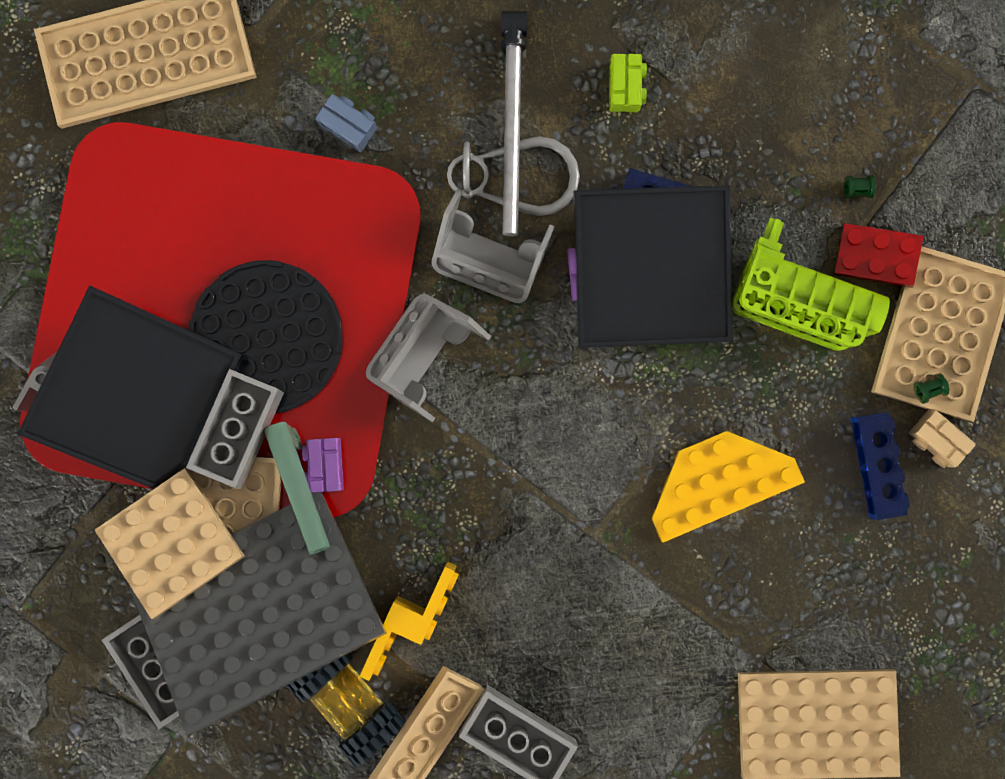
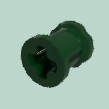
M868 175L867 178L845 177L844 196L846 199H850L852 196L874 197L876 182L873 175Z
M941 373L935 374L934 378L927 381L914 382L915 394L922 404L928 403L929 399L933 397L949 395V384Z

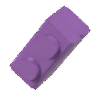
M341 438L306 440L307 445L302 447L303 461H308V471L304 473L310 491L344 490Z

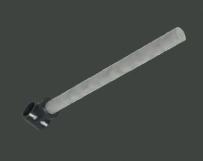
M527 11L501 12V37H504V40L501 41V49L506 51L503 187L504 236L518 235L521 51L526 49L524 38L527 36Z

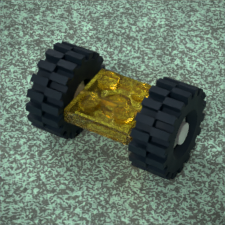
M348 653L287 685V687L301 704L308 699L314 704L342 737L343 741L338 745L339 749L355 767H359L398 733V730L404 726L403 724L406 723V720L390 701L382 703L364 680L359 677L358 673L349 664L352 657Z

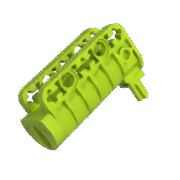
M769 218L763 237L760 236L755 241L754 247L743 268L732 299V310L734 313L835 351L858 346L864 341L865 337L880 333L888 314L889 297L784 260L785 254L780 252L783 244L777 243L784 222H781L779 219ZM770 307L774 309L775 314L770 311Z

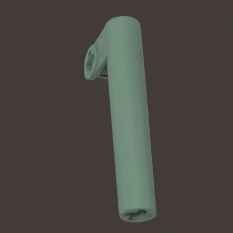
M279 422L264 429L309 554L324 551L330 545L296 449L300 450L303 447L299 434L294 427H291L286 422Z

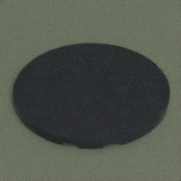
M259 260L238 265L222 273L218 279L204 290L195 304L196 307L189 322L188 330L242 354L234 369L235 372L284 392L275 414L291 411L311 401L326 387L338 367L344 342L343 325L339 310L326 288L315 277L299 267L272 260Z

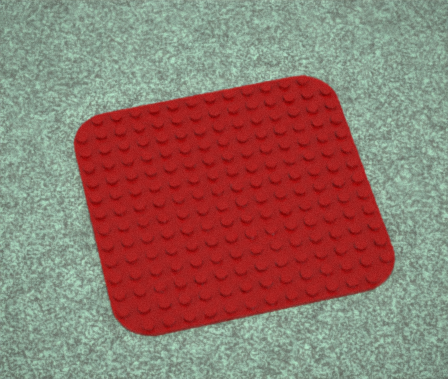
M116 122L98 127L82 139L71 159L28 378L35 368L59 349L89 285L183 328L189 329V322L192 319L196 307L195 304L207 287L227 270L244 263L259 260L280 261L299 267L315 277L335 301L343 325V350L338 367L326 387L306 404L291 411L275 414L270 426L279 422H286L297 430L302 446L307 445L306 440L341 438L344 490L325 491L322 493L333 517L343 515L363 501L372 486L375 476L389 394L366 377V369L405 311L421 221L420 205L417 196L410 184L402 176L385 167L133 123ZM21 411L20 428L28 411ZM22 436L23 442L32 457L50 470L152 489ZM265 436L257 457L274 458ZM296 449L303 471L307 472L308 461H303L302 449ZM282 480L280 509L291 504Z

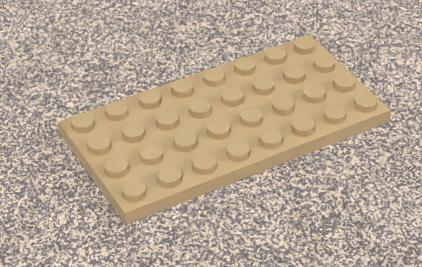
M145 0L34 29L57 125L61 129L257 78L237 0Z

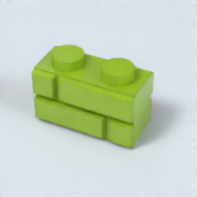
M641 54L611 55L609 111L638 112L642 104H646L647 90L642 88V79H646L647 63H642Z

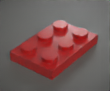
M844 223L834 275L913 288L924 236Z

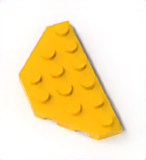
M724 431L677 452L675 462L667 477L661 497L651 519L663 543L805 483L795 458L731 432Z

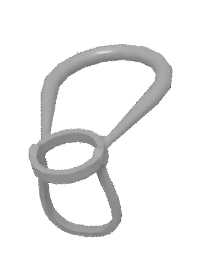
M538 136L521 140L520 150L539 146L550 148L563 157L568 165L570 175L568 188L562 197L552 204L535 206L519 202V212L544 216L555 214L570 203L573 198V191L578 188L580 174L577 161L566 146L555 139ZM464 142L463 155L455 158L448 167L447 178L452 190L456 192L459 189L452 181V171L456 164L463 161L464 190H462L461 196L472 198L478 195L503 205V197L484 193L483 189L486 187L489 178L484 159L503 155L504 147L475 156L471 153L470 142ZM472 160L480 164L484 171V180L475 190H471L469 179V164Z

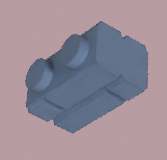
M334 94L331 95L325 106L316 116V121L321 127L357 151L362 152L369 139L377 130L376 123L374 122L375 117L364 109L359 112L353 108L354 103L347 97L341 95L338 98Z

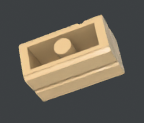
M928 410L909 431V434L914 438L912 441L914 445L923 451L927 449L934 455L932 457L933 461L943 468L946 466L957 467L975 447V443L937 410Z

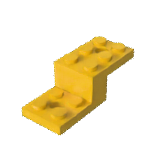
M447 562L426 608L400 596L395 599L383 624L387 634L376 639L359 677L370 681L373 674L378 676L387 658L383 653L385 650H390L397 634L420 645L424 638L430 639L437 624V621L433 620L435 614L441 615L448 599L444 596L446 589L452 591L459 574L455 573L456 565Z

